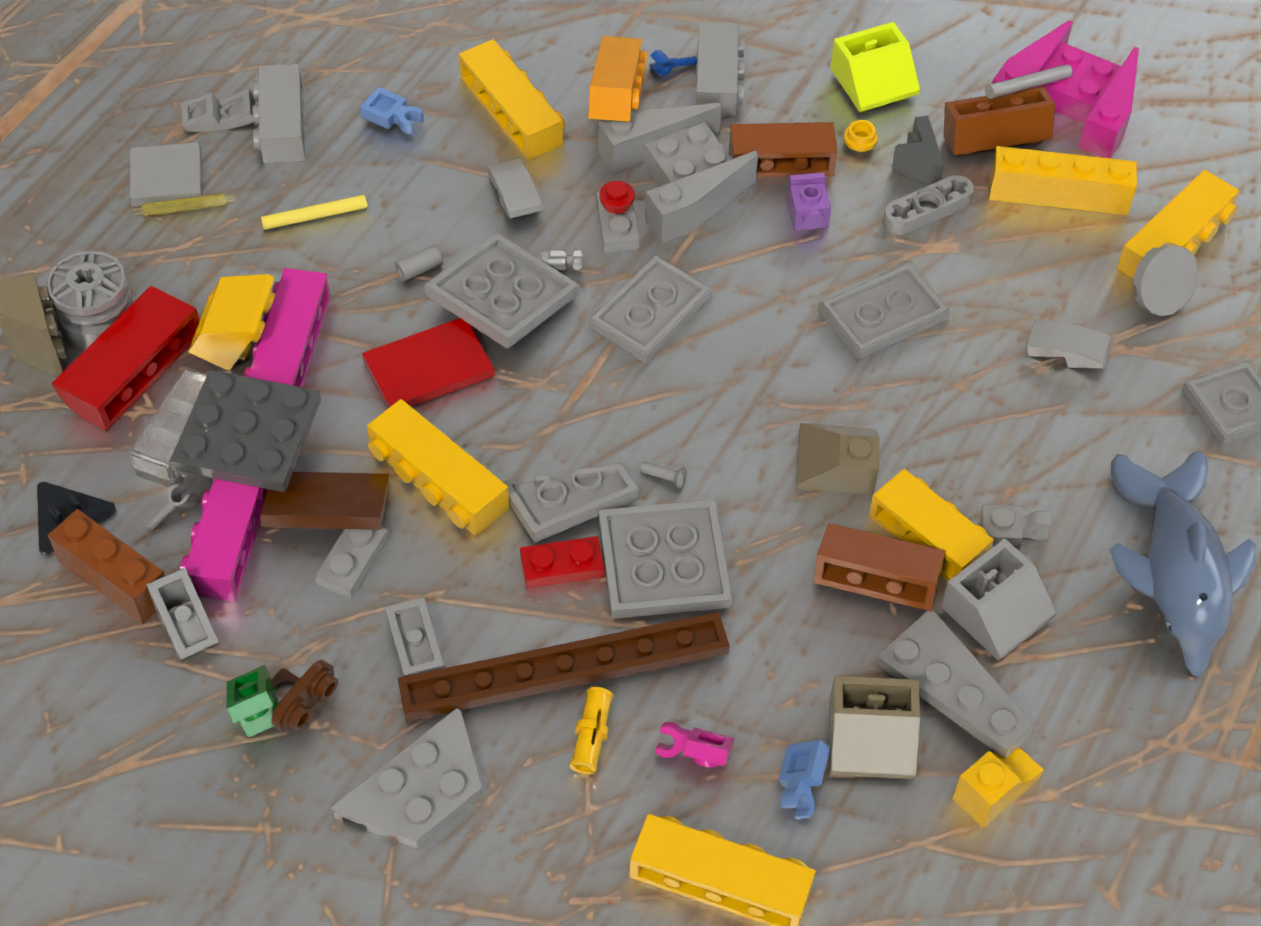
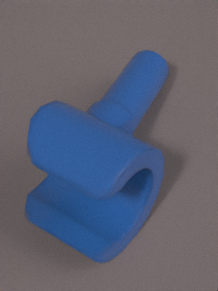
M656 50L651 54L656 63H651L649 66L657 75L664 77L673 68L696 65L697 57L668 58L662 50Z

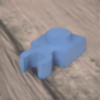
M379 86L359 107L362 118L387 129H390L395 123L406 134L414 133V123L411 120L419 123L424 122L422 109L416 106L407 107L406 98Z

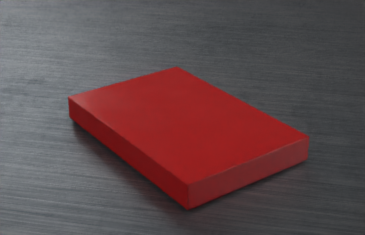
M461 318L362 353L363 362L387 408H390L400 399L413 407L495 377L494 367L472 328Z

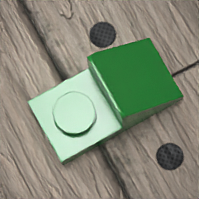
M266 665L227 681L226 709L233 723L240 721L248 737L274 727L271 719L280 701Z

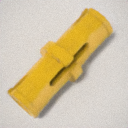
M590 687L587 690L582 719L578 720L574 731L577 735V740L569 766L577 773L591 775L597 771L601 744L608 737L609 728L606 726L611 700H613V693L602 687Z

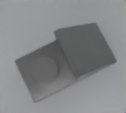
M928 116L915 117L913 130L908 132L907 143L895 146L892 168L896 172L924 186L940 181L944 169V163Z

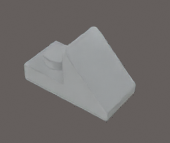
M185 567L146 584L157 616L163 622L180 660L219 642Z

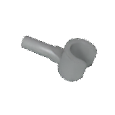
M183 484L172 485L167 492L168 501L146 524L154 530L178 507L183 509L193 508L198 501V495L189 493L181 500V495L188 489V486Z

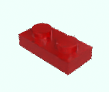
M598 536L520 547V558L526 589L605 577V568Z

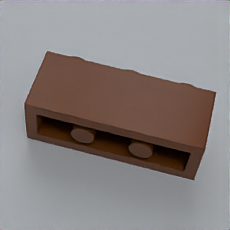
M1043 86L1021 90L989 99L987 96L945 102L943 138L953 155H969L977 151L996 149V146L1007 147L1024 143L1035 144L1042 140L1052 139L1055 103Z
M834 123L731 124L729 155L734 159L756 151L758 153L756 178L789 177L790 175L824 173L825 176H834L838 153Z
M76 509L48 534L58 562L140 623L144 624L156 612L146 584L164 577V571L83 512Z
M828 523L817 553L813 583L932 611L941 580L946 550Z

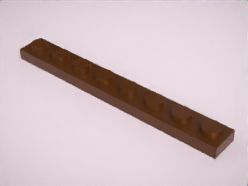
M715 612L399 677L397 679L405 719L408 722L451 713L456 708L461 711L728 655L730 645L720 613Z

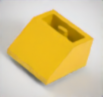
M269 274L221 277L208 296L188 353L229 371L237 359L243 361L251 348L252 341L256 343L259 340L265 327V322L260 319L262 313L266 314L273 303L275 293L270 292L275 277Z

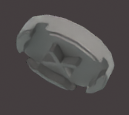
M1164 243V246L1154 247L1149 250L1138 263L1133 276V286L1136 287L1137 295L1134 294L1137 304L1143 310L1159 316L1171 315L1183 308L1192 297L1197 284L1198 266L1193 254L1187 248L1172 243Z

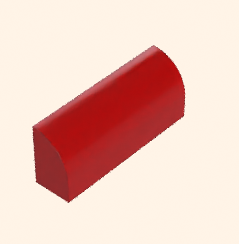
M150 286L51 383L54 390L77 415L107 432L190 347L200 321L197 309Z

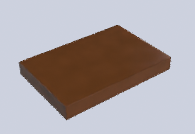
M293 472L285 492L267 490L260 514L261 527L379 530L382 526L390 486L389 474Z

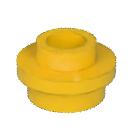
M866 120L852 122L844 132L845 144L855 151H869L876 146L878 141V133L875 126Z

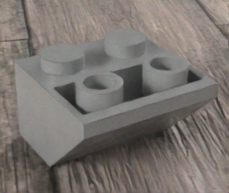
M1005 538L948 581L941 605L944 611L998 661L1056 615V610L1035 565Z

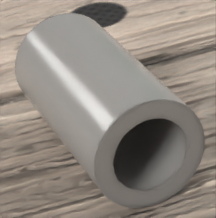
M435 245L395 262L396 271L403 282L443 265L442 256Z

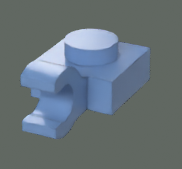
M820 739L787 745L778 780L785 787V791L781 795L780 806L783 809L797 807L794 816L797 820L811 818L814 813L815 802L811 793V787L822 784L830 747Z

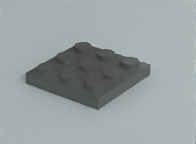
M209 370L171 456L170 465L172 470L285 492L320 405V391Z

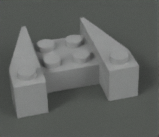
M720 103L632 111L630 122L604 120L598 123L597 152L612 174L644 163L659 184V187L646 191L645 221L661 244L693 232L756 182L758 153L753 151L732 159L716 138V136L720 135L722 110Z

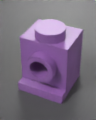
M825 174L790 175L787 203L793 229L812 230L828 228L831 204L825 184Z

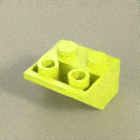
M894 21L834 39L830 69L859 112L919 95L920 87L909 42Z

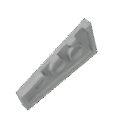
M933 609L932 611H926L877 655V666L895 679L919 680V696L1004 759L1032 734L1033 723Z

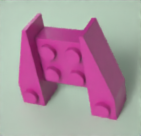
M1068 20L1007 59L994 77L992 84L1069 64L1072 68V76L1070 78L1036 87L1043 86L1055 103V112L1085 124L1078 148L1102 158H1112L1123 141L1132 112L1139 48L1134 47L1123 65H1117L1109 60L1068 45L1073 22Z

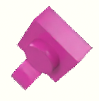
M664 722L660 732L672 736L674 744L666 745L659 743L655 753L661 757L671 758L684 751L683 756L693 758V761L698 765L710 768L717 767L718 765L725 766L732 753L735 738L695 727L691 731L680 727L676 723Z

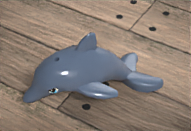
M1200 451L1191 453L1180 467L1163 478L1136 465L1126 455L1117 454L1111 461V476L1116 489L1126 500L1140 507L1154 509L1148 558L1116 543L1110 549L1116 570L1133 589L1155 600L1167 629L1180 645L1186 667L1193 676H1201L1208 667L1213 647L1227 630L1231 615L1232 595L1245 586L1255 568L1256 544L1248 539L1234 550L1225 554L1222 542L1214 527L1199 510L1190 504V502L1199 497L1207 482L1208 463L1206 456Z

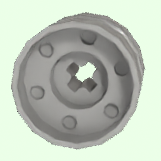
M87 250L65 257L50 270L46 281L48 295L52 302L53 310L56 313V319L62 335L70 344L81 349H87L133 303L123 265L116 257L102 251Z

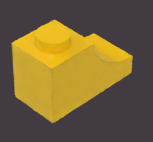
M1020 747L1015 749L1006 759L997 753L993 754L989 750L960 775L952 799L982 828H985L1041 778L1044 769Z

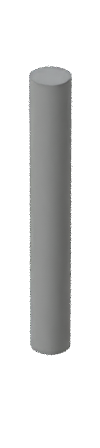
M1069 64L990 84L986 86L985 94L989 99L1070 78L1072 76V68Z

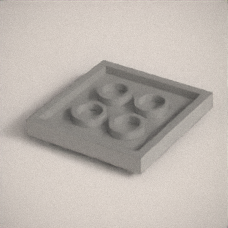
M496 233L425 284L424 295L509 349L578 295L579 284Z
M715 499L598 510L612 619L732 608L733 599Z

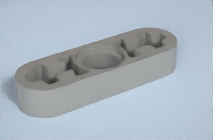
M952 175L888 203L885 207L883 226L891 234L906 235L963 210L971 203L974 185L967 177ZM931 201L937 205V208L926 209L919 203Z

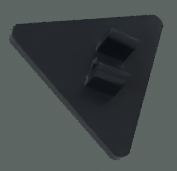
M40 482L37 485L40 553L46 556L54 551L48 534L76 509L83 512L96 523H99L116 512L115 504L51 483Z

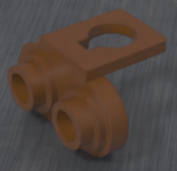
M321 659L315 662L301 678L287 669H281L272 678L275 690L282 685H292L293 687L276 706L271 719L272 725L282 732L291 729L301 730L310 719L311 709L320 699L327 700L336 690L338 679L334 677V667Z

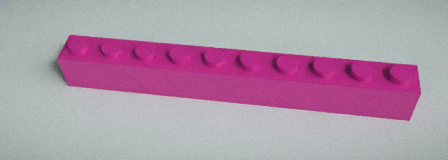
M284 268L280 282H275L273 285L272 293H275L271 309L263 315L265 327L261 338L256 343L254 342V360L252 366L245 369L244 376L303 387L331 294L327 273ZM213 478L211 489L205 490L202 498L203 514L201 520L194 523L191 531L192 547L190 553L183 556L180 564V569L186 568L198 597L236 602L261 523L260 514L268 489Z

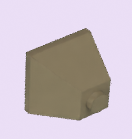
M800 423L796 489L861 495L874 494L879 470V435L876 429Z

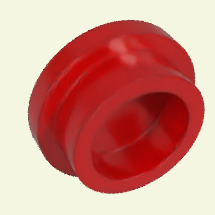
M611 181L601 187L599 199L605 210L613 214H621L626 212L633 204L635 192L632 186L626 182Z

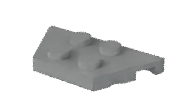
M456 708L330 807L332 816L342 822L344 819L365 825L367 831L381 836H393L400 843L419 848L483 796V788L462 712Z

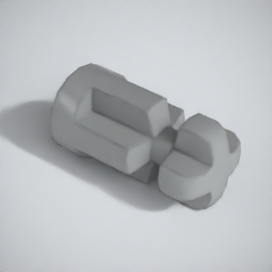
M542 249V261L556 270H565L567 264H572L574 270H581L583 267V253L580 249H574L572 255H567L565 249Z

